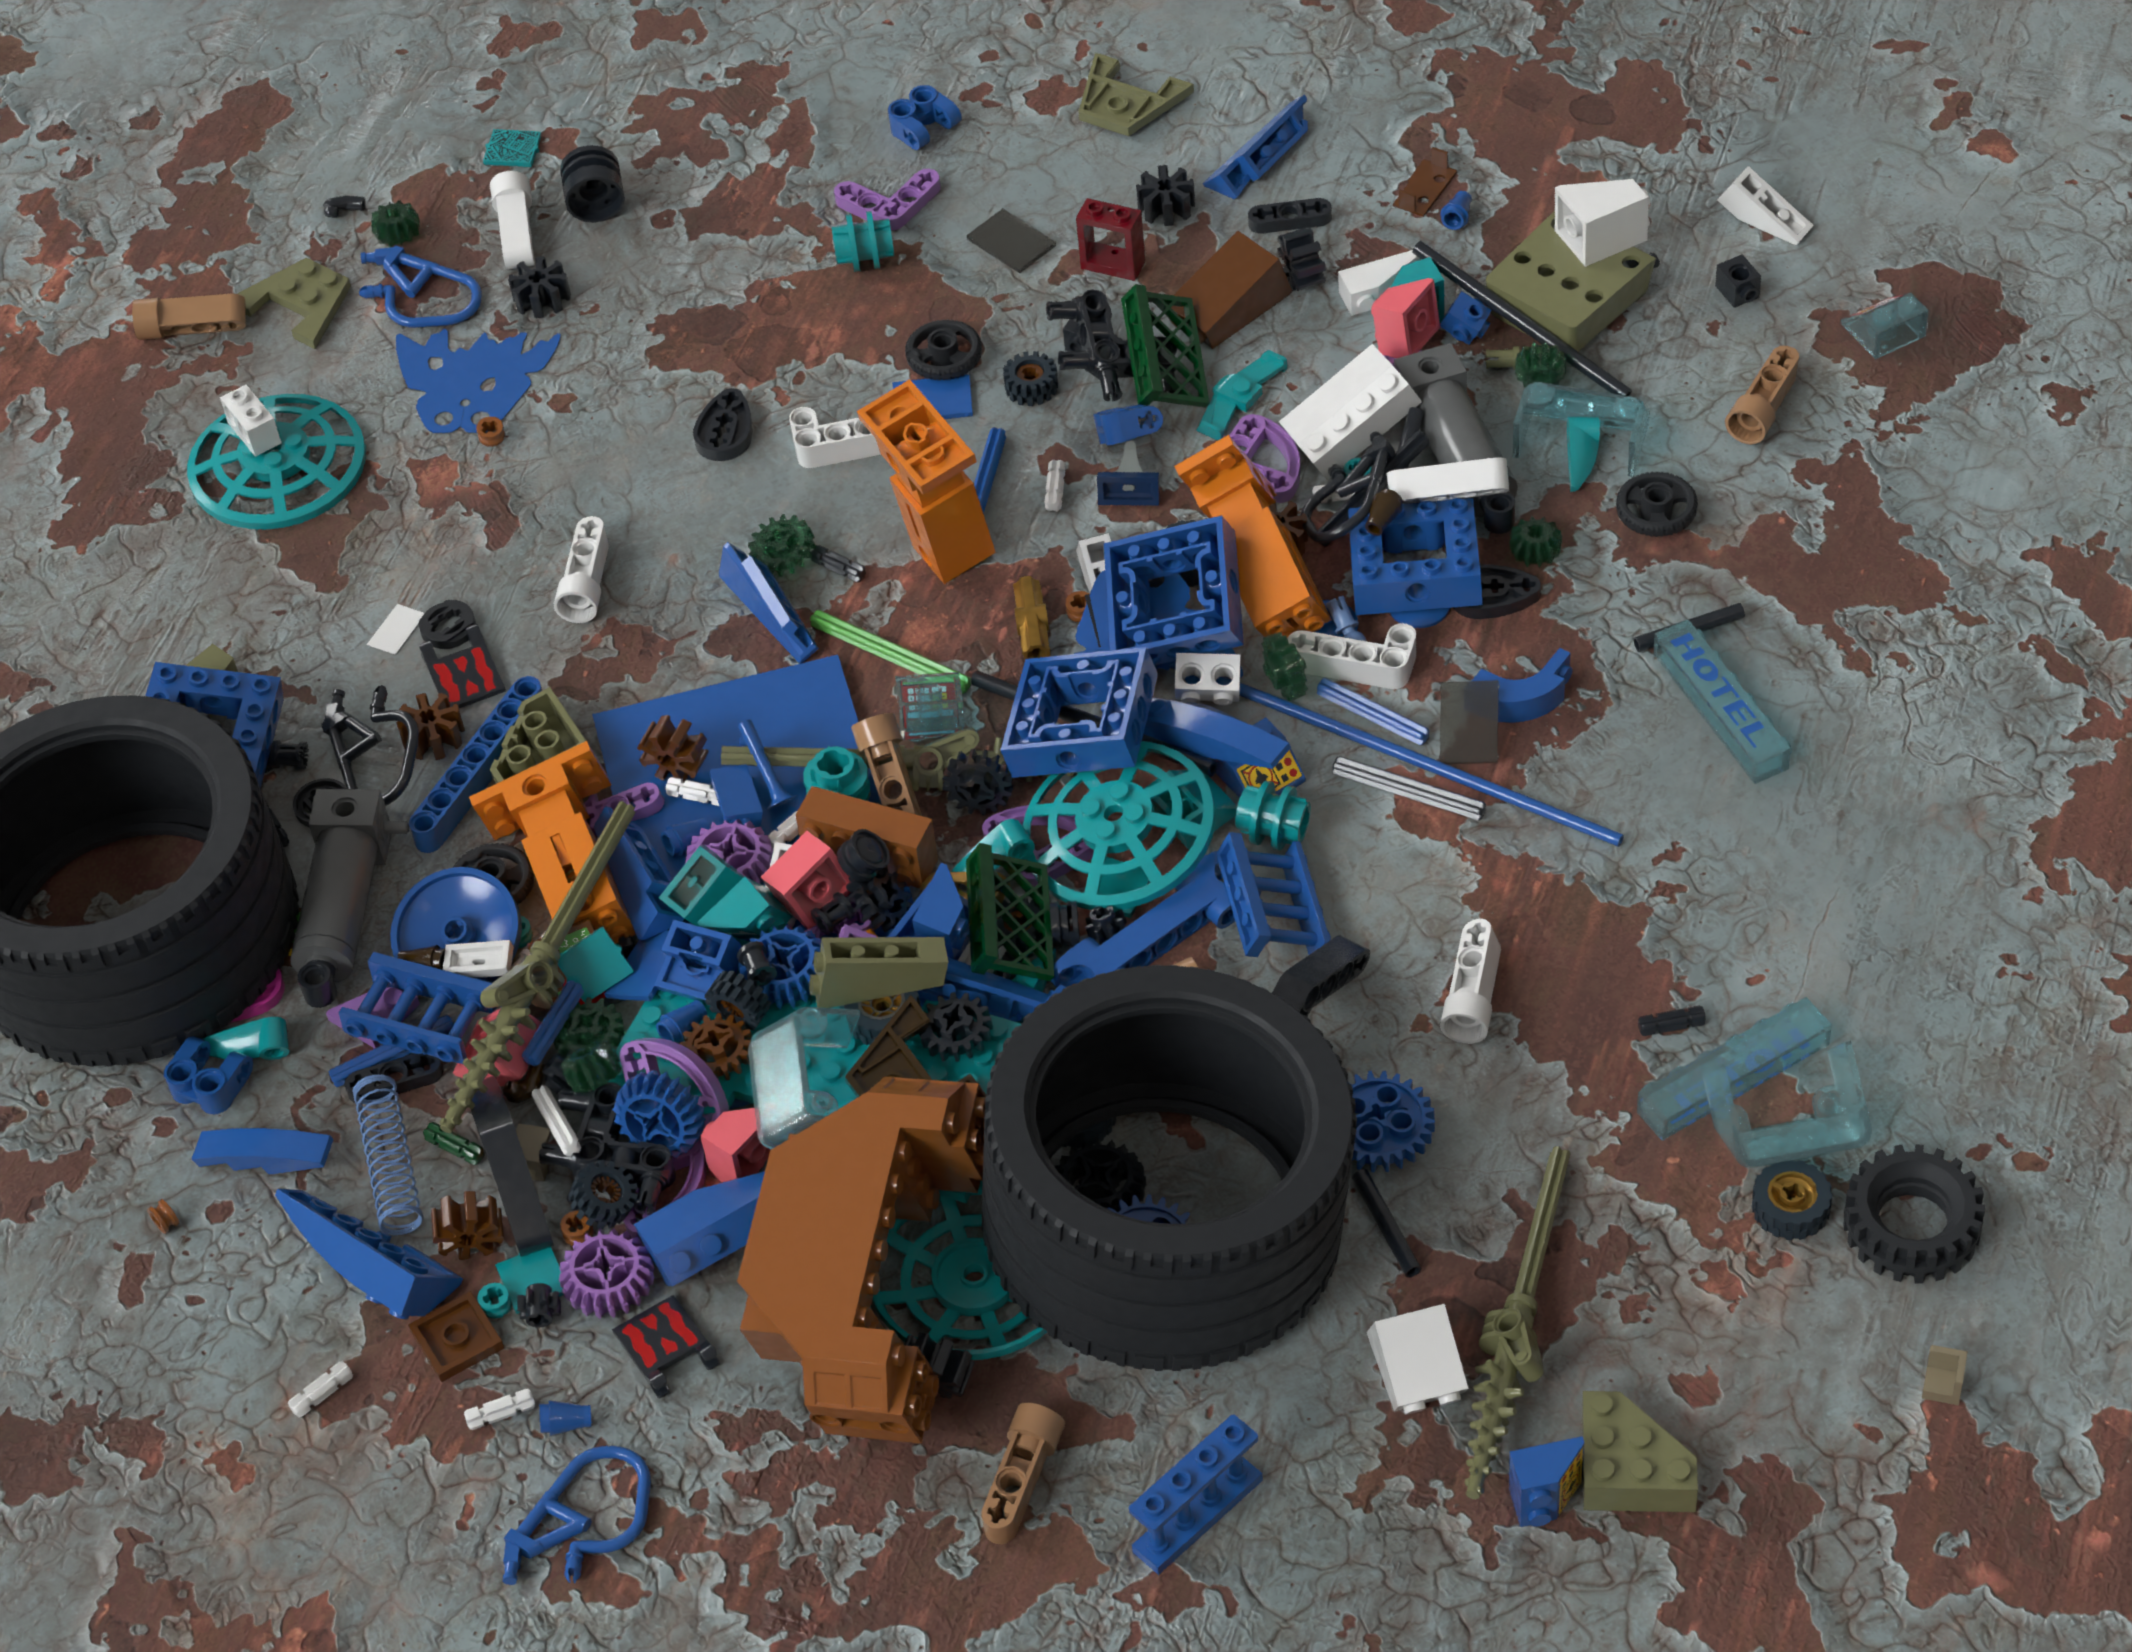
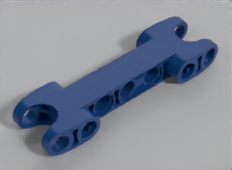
M1217 851L1211 852L1202 858L1195 870L1175 887L1177 892L1100 945L1094 938L1090 937L1069 949L1054 964V977L1050 982L1055 987L1059 985L1068 987L1101 973H1109L1122 968L1149 966L1209 922H1212L1220 929L1234 923L1235 918L1225 883L1220 881L1223 876L1216 855Z

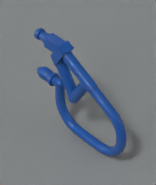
M396 245L393 248L375 249V252H361L362 264L371 262L383 265L387 273L410 298L416 296L432 274L463 283L470 288L472 294L471 301L462 311L451 315L416 318L404 316L396 310L394 286H383L382 284L375 286L366 285L359 289V295L366 299L384 298L385 296L386 313L391 320L399 325L421 328L457 324L470 318L481 304L482 291L480 285L468 274L404 252V248ZM403 264L421 271L411 282L399 269V266Z
M620 1446L595 1447L576 1456L550 1489L545 1492L516 1530L511 1528L505 1535L503 1559L505 1574L503 1575L502 1582L507 1585L517 1583L518 1576L516 1574L518 1569H520L522 1556L531 1559L545 1550L589 1529L592 1522L590 1518L557 1500L577 1473L585 1465L598 1459H620L629 1463L636 1470L638 1489L635 1516L630 1527L615 1538L609 1540H576L571 1542L569 1552L566 1553L565 1557L567 1563L565 1564L564 1575L567 1581L571 1583V1576H573V1582L576 1583L581 1577V1562L584 1559L582 1553H609L622 1549L632 1543L642 1532L648 1514L651 1475L642 1457L636 1452ZM547 1513L567 1523L535 1540L529 1538Z

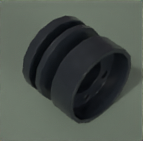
M595 145L578 147L569 152L562 160L560 166L564 199L568 212L578 220L591 223L606 221L614 217L622 209L625 201L618 158L612 151Z

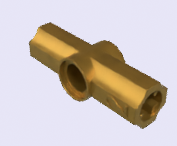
M1031 576L1020 577L1016 583H1013L1016 602V608H1014L1018 636H1021L1022 655L1024 660L1050 657L1047 634L1049 632L1046 604H1043L1040 581Z

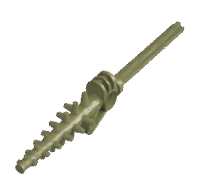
M965 728L931 743L914 745V748H905V745H899L913 790L919 791V787H925L927 791L930 788H938L939 792H943V772L948 767L949 760L951 758L957 760L958 753L961 751L966 756H969L970 750L974 749L979 743L977 730ZM996 737L994 751H988V757L993 758L995 755H999L998 763L1001 765L1006 763L1000 751L1003 738ZM722 746L721 765L747 764V766H758L748 746ZM764 747L771 766L806 767L808 762L817 753L825 749ZM845 748L862 757L867 768H870L866 755H861L858 749ZM975 750L977 755H982L983 750ZM933 752L938 757L936 766L933 768L922 766L919 758L923 753ZM893 758L879 761V765L893 761ZM1074 772L1067 773V776H1074ZM1033 776L1025 777L1026 782L1033 781Z
M623 801L618 803L541 941H535L531 946V955H527L521 964L515 965L509 972L481 992L480 1001L484 1007H501L495 1020L488 1022L480 1019L478 1021V1024L486 1032L487 1036L480 1041L473 1038L470 1042L478 1053L471 1060L468 1058L463 1060V1064L469 1071L463 1075V1080L458 1078L455 1081V1084L460 1089L455 1093L454 1099L450 1098L447 1101L450 1108L447 1110L445 1118H442L439 1122L441 1125L440 1129L444 1132L452 1133L456 1124L461 1125L463 1122L461 1116L466 1108L473 1109L475 1107L472 1099L477 1090L482 1093L488 1090L483 1083L487 1074L489 1073L494 1077L500 1075L499 1070L494 1064L498 1056L508 1062L511 1061L512 1055L506 1050L508 1040L513 1041L519 1046L524 1044V1039L518 1034L519 1029L517 1025L521 1023L531 1030L536 1029L537 1025L529 1017L531 1013L529 1009L530 1004L532 1003L544 1009L550 1008L553 1004L552 998L558 995L557 988H561L565 982L564 977L558 972V961L560 959L558 950L636 812L633 805H627Z
M1559 1146L1553 1147L1549 1155L1515 1291L1507 1296L1503 1309L1493 1310L1486 1314L1485 1325L1479 1340V1347L1485 1353L1495 1356L1494 1361L1489 1359L1485 1364L1475 1368L1476 1373L1490 1374L1491 1378L1488 1381L1486 1380L1474 1385L1475 1392H1486L1487 1397L1485 1400L1472 1403V1409L1481 1411L1483 1416L1482 1419L1470 1423L1471 1429H1476L1479 1434L1478 1438L1468 1442L1469 1447L1474 1452V1458L1467 1460V1466L1470 1467V1477L1465 1479V1485L1468 1486L1466 1496L1470 1499H1478L1484 1493L1483 1484L1485 1478L1492 1473V1468L1489 1467L1490 1461L1495 1460L1496 1455L1500 1454V1448L1495 1447V1444L1501 1443L1503 1441L1502 1436L1508 1434L1506 1426L1509 1425L1507 1417L1516 1415V1405L1513 1398L1524 1395V1389L1521 1388L1516 1377L1517 1371L1520 1372L1527 1382L1537 1381L1544 1373L1537 1343V1334L1533 1330V1317H1535L1538 1303L1534 1296L1571 1155L1568 1149L1561 1150Z

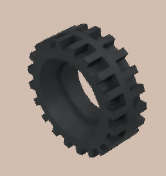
M1901 1144L1895 1145L1893 1154L1888 1156L1882 1149L1875 1152L1873 1164L1865 1159L1860 1163L1859 1174H1852L1849 1190H1847L1843 1222L1844 1231H1849L1847 1242L1850 1248L1859 1247L1858 1259L1862 1263L1869 1259L1875 1262L1873 1271L1879 1275L1887 1269L1894 1272L1893 1280L1899 1282L1902 1281L1903 1275L1914 1276L1915 1284L1923 1283L1924 1275L1931 1274L1935 1281L1944 1279L1945 1269L1949 1268L1955 1274L1961 1270L1963 1259L1970 1262L1974 1256L1975 1245L1978 1246L1980 1242L1985 1214V1205L1982 1204L1983 1189L1982 1187H1974L1976 1176L1972 1171L1965 1174L1961 1172L1963 1162L1957 1157L1953 1161L1948 1162L1943 1159L1945 1151L1937 1148L1934 1155L1923 1152L1924 1145L1915 1144V1151L1905 1152ZM1905 1195L1924 1197L1941 1208L1945 1213L1947 1225L1941 1233L1932 1238L1922 1240L1907 1239L1891 1232L1882 1223L1879 1215L1880 1209L1884 1203L1895 1197Z

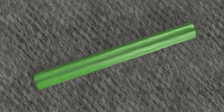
M816 610L811 615L812 627L937 683L954 682L956 684V691L961 694H965L971 686V678L826 612Z

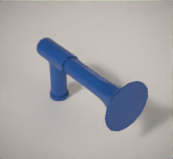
M751 719L738 724L742 734L738 744L739 746H748L770 792V805L767 810L797 797V795H791L786 792L779 783Z

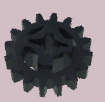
M971 749L969 756H966L962 751L959 752L957 760L953 758L949 760L948 767L945 768L943 775L944 784L942 788L944 791H949L948 801L957 800V809L967 806L969 814H972L975 809H979L981 815H985L987 808H990L994 813L998 812L999 804L1006 806L1014 786L1011 773H1007V764L1000 765L998 763L999 755H995L993 758L988 757V750H984L982 755H977L975 749Z
M887 866L879 870L878 874L869 882H859L849 876L850 883L846 885V889L852 892L847 897L848 901L855 902L856 904L853 911L861 912L863 914L862 921L864 923L868 920L871 921L873 929L876 930L881 925L884 932H888L891 928L894 929L912 906L908 902L912 898V894L905 892L903 889L907 885L906 882L899 883L897 880L898 873H888Z
M951 992L950 999L945 1000L940 995L937 997L939 1004L935 1006L928 1003L926 1005L928 1013L925 1014L930 1019L931 1026L920 1032L919 1036L923 1048H928L930 1056L933 1057L940 1053L941 1060L944 1062L948 1059L949 1055L954 1056L956 1062L960 1061L962 1054H966L971 1059L973 1058V1049L983 1051V1041L991 1040L992 1020L988 1007L982 1006L980 998L977 997L970 1001L969 993H965L960 999L956 997L955 992Z

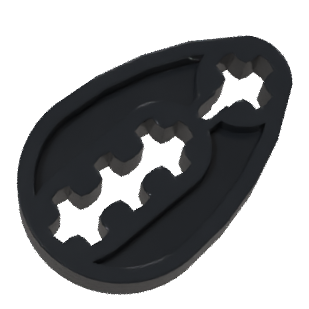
M735 388L725 389L715 396L702 410L695 423L693 437L695 447L703 457L713 461H727L742 455L749 448L753 433L752 418L748 402L743 393ZM725 423H726V432H727V433H724L723 436H722L721 427H724V425H725ZM722 436L723 444L719 447L718 438Z
M1480 564L1483 605L1453 607V609L1460 615L1470 619H1489L1510 615L1524 610L1540 599L1541 583L1536 576L1519 569ZM1496 589L1497 593H1492V590Z

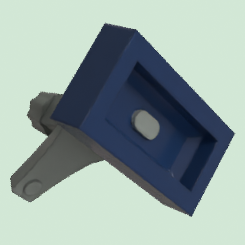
M1135 441L1125 442L1123 458L1115 472H1098V505H1159V472H1144L1141 469L1137 458Z

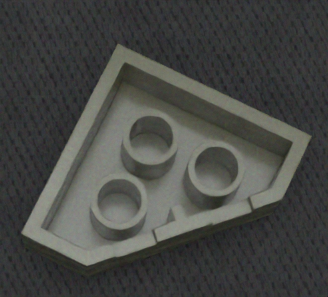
M550 687L521 702L517 710L519 715L514 726L509 727L501 744L503 748L498 760L494 759L490 768L496 784L586 741Z
M1583 1391V1509L1591 1511L1696 1512L1698 1496L1697 1457L1620 1391Z

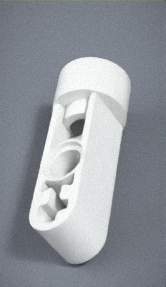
M504 171L492 178L490 191L492 206L498 212L506 270L517 268L516 265L522 261H525L527 266H534L535 259L528 210L532 205L530 181L521 172Z
M595 516L583 518L577 523L564 577L558 584L554 600L556 613L564 620L572 623H585L592 620L596 616L601 596L600 582L609 544L604 523Z
M1485 919L1472 920L1462 930L1450 993L1444 1003L1440 1023L1441 1031L1451 1040L1460 1043H1477L1484 1040L1488 1034L1492 1013L1491 998L1501 946L1491 924Z

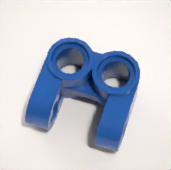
M920 85L913 88L909 93L910 100L898 99L893 101L888 107L891 134L914 150H919L930 142L929 133L924 125L937 122L944 128L950 129L962 120L961 112L956 104L929 85Z
M1130 405L1093 414L1099 442L1106 445L1118 444L1154 433L1163 424L1161 411L1153 406ZM1145 417V419L1141 420V424H1139L1138 418L1142 419Z
M188 1037L164 1069V1078L170 1093L178 1103L189 1104L195 1102L207 1114H220L231 1106L233 1100L248 1080L253 1069V1059L250 1056L233 1051L226 1057L219 1069L211 1067L202 1070L210 1055V1043L198 1037Z

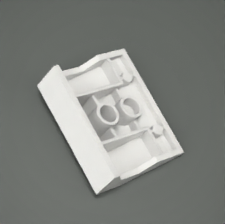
M1371 344L1281 419L1279 423L1328 481L1331 478L1328 474L1329 467H1332L1333 464H1338L1343 468L1349 460L1358 456L1372 444L1370 441L1371 433L1377 431L1383 435L1408 414L1409 408L1417 407L1422 401L1394 366Z

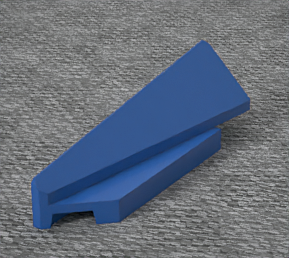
M1302 95L1290 102L1202 184L1227 197L1237 198L1250 179L1253 181L1259 179L1308 131V121L1303 120V105L1307 102V97Z
M727 542L723 546L719 568L720 578L800 664L803 663L819 648L767 565L751 555L747 557L745 552Z
M605 806L594 824L597 838L600 837L614 812L611 807ZM632 822L627 827L611 855L608 865L637 938L642 941L670 929L673 920L683 922L684 918L659 899L673 878L642 828Z
M948 957L944 985L917 991L920 998L932 1002L938 1001L937 997L940 995L945 1000L950 999L951 992H955L956 997L960 999L965 993H969L970 1001L977 997L980 998L982 1006H987L991 1015L1018 1022L1022 1017L1034 1012L1035 1007L1045 1003V1000L1050 996L990 972H986L984 975L973 973L971 965Z

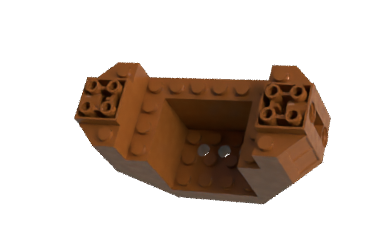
M884 1076L865 1094L800 1133L789 1134L788 1140L770 1150L737 1279L739 1285L748 1295L740 1331L761 1359L799 1362L803 1366L805 1406L810 1412V1420L819 1424L825 1434L922 1444L924 1432L930 1428V1410L934 1406L935 1397L939 1390V1378L935 1375L929 1362L918 1347L903 1345L894 1330L884 1329L872 1311L871 1303L873 1295H877L880 1288L879 1270L881 1261L884 1262L887 1258L888 1243L886 1240L889 1228L894 1227L895 1220L905 1219L930 1222L933 1209H937L939 1205V1190L978 1193L980 1181H983L986 1099L979 1083Z

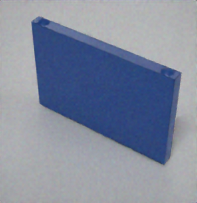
M969 374L950 380H911L944 419L973 416ZM906 381L892 382L893 389Z
M669 930L637 942L626 959L634 969V972L608 988L604 993L607 999L651 1001L658 991L654 984L666 957V954L661 949Z

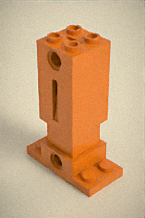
M909 379L858 410L857 414L860 421L875 437L881 455L896 472L889 479L912 546L942 583L946 584L996 553L974 483L963 471L977 462L975 454L914 383Z
M1229 435L1174 466L1179 477L1191 489L1202 512L1208 518L1222 515L1235 530L1240 597L1254 627L1276 651L1281 648H1287V638L1291 633L1299 630L1315 632L1321 629L1325 623L1331 621V617L1290 531L1269 507L1275 503L1273 497L1277 496L1272 484Z
M587 741L469 797L473 808L494 840L508 836L521 828L526 838L521 840L552 920L598 840L586 821L590 816L583 798L611 786L608 775ZM607 863L574 923L589 917L595 931L603 926L616 944L619 942L618 939L624 936L626 938L629 935L634 936L636 933Z

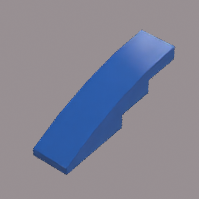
M267 1128L201 1131L192 1160L199 1167L227 1163L234 1171L262 1167L269 1175L322 1168L325 1166L334 1139L326 1134Z

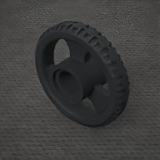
M942 319L928 322V324L917 328L906 342L905 355L908 365L918 375L933 380H950L967 374L968 371H971L978 364L982 355V343L979 334L970 325L958 320ZM958 335L971 343L972 348L970 352L959 351ZM927 339L928 348L918 349V346Z
M1658 471L1646 472L1645 474L1642 473L1632 477V479H1629L1622 485L1616 499L1617 514L1624 525L1636 533L1645 534V536L1649 535L1650 537H1663L1681 532L1682 529H1685L1692 523L1698 508L1697 495L1693 487L1686 480L1674 474ZM1679 502L1687 503L1685 511L1677 518L1671 520L1673 504ZM1627 505H1641L1642 519L1635 516Z
M491 843L484 846L480 845V847H475L474 850L471 849L466 854H463L453 866V868H475L489 873L497 878L509 892L511 884H518L510 892L517 905L526 899L534 884V872L527 855L522 850L509 844ZM500 858L512 860L518 865L514 868L506 869L504 861Z

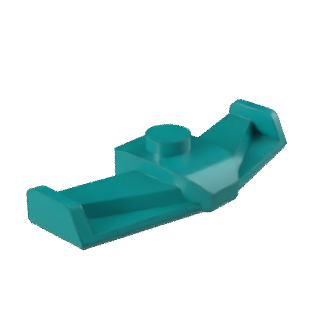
M1267 350L1259 359L1237 374H1228L1221 378L1212 388V399L1196 431L1217 441L1222 439L1236 409L1247 412L1263 394L1261 384L1280 371L1285 372L1287 370V359L1282 355Z

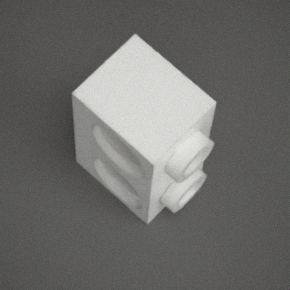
M247 385L220 397L229 425L255 457L281 444L274 418Z
M1176 653L1175 700L1197 704L1201 701H1213L1218 705H1229L1233 702H1239L1240 655ZM1190 675L1197 676L1200 679L1198 683L1193 685L1187 684L1183 680ZM1221 676H1227L1232 682L1228 685H1219L1216 679Z

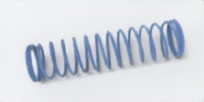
M371 1075L359 1080L352 1092L357 1104L356 1111L359 1115V1124L361 1125L360 1131L363 1136L362 1142L365 1146L364 1152L367 1157L366 1163L369 1167L368 1173L373 1188L372 1194L375 1199L378 1225L380 1230L386 1234L403 1235L416 1230L422 1224L423 1213L419 1209L418 1190L414 1187L416 1180L412 1176L414 1170L410 1166L412 1160L408 1155L410 1149L406 1144L405 1126L401 1123L403 1116L400 1113V1103L397 1102L399 1096L396 1092V1082L389 1076ZM375 1081H389L393 1085L392 1089H376L366 1093L361 1098L358 1096V1092L362 1087ZM375 1092H390L388 1095L379 1099H364L366 1096ZM386 1101L393 1102L391 1105L383 1108H368L371 1105L381 1104ZM394 1104H396L398 1108L397 1111L388 1109L392 1107ZM365 1110L377 1111L368 1117L362 1114ZM379 1113H394L393 1115L387 1118L370 1119L372 1116ZM397 1114L399 1115V1121L389 1120ZM367 1120L377 1122L369 1128L364 1125ZM383 1123H397L387 1129H372ZM398 1125H401V1132L392 1130L396 1128ZM369 1131L381 1132L376 1134L372 1138H369L367 1136V1133ZM388 1133L399 1134L391 1139L374 1140L378 1136ZM401 1135L404 1138L403 1142L393 1141L395 1139H398ZM371 1141L382 1143L373 1149L369 1147ZM388 1144H401L399 1147L391 1150H377ZM403 1146H405L406 1148L405 1153L398 1151L394 1152L396 1150H399ZM373 1152L386 1153L377 1159L371 1157ZM389 1155H403L402 1157L395 1160L378 1161L381 1158ZM405 1156L408 1158V1163L397 1162ZM376 1162L388 1164L378 1170L373 1168ZM395 1165H404V1166H405V1167H403V1168H401V1169H399V1170H396V1171H390V1172L381 1171V1170H383V1169H385V1168H387V1167H390V1166H395ZM407 1167L411 1171L410 1174L399 1173ZM378 1173L392 1174L380 1181L375 1178ZM394 1176H408L396 1182H383ZM409 1178H411L413 1182L412 1185L400 1184L402 1182L407 1181ZM380 1184L393 1185L383 1191L377 1189ZM396 1187H409L401 1192L385 1193ZM411 1189H414V1196L401 1195L410 1191ZM382 1194L395 1196L385 1202L379 1200ZM398 1198H411L410 1200L405 1201L403 1203H389L390 1201ZM414 1199L417 1202L416 1207L411 1205H405L410 1203ZM384 1205L394 1206L384 1212L381 1210ZM401 1210H410L409 1212L404 1214H391L393 1212ZM413 1212L419 1214L415 1221L405 1225H390L383 1221L386 1216L403 1217ZM383 1225L388 1226V1227H391V1228H404V1229L391 1230V1229H387V1228L384 1227Z

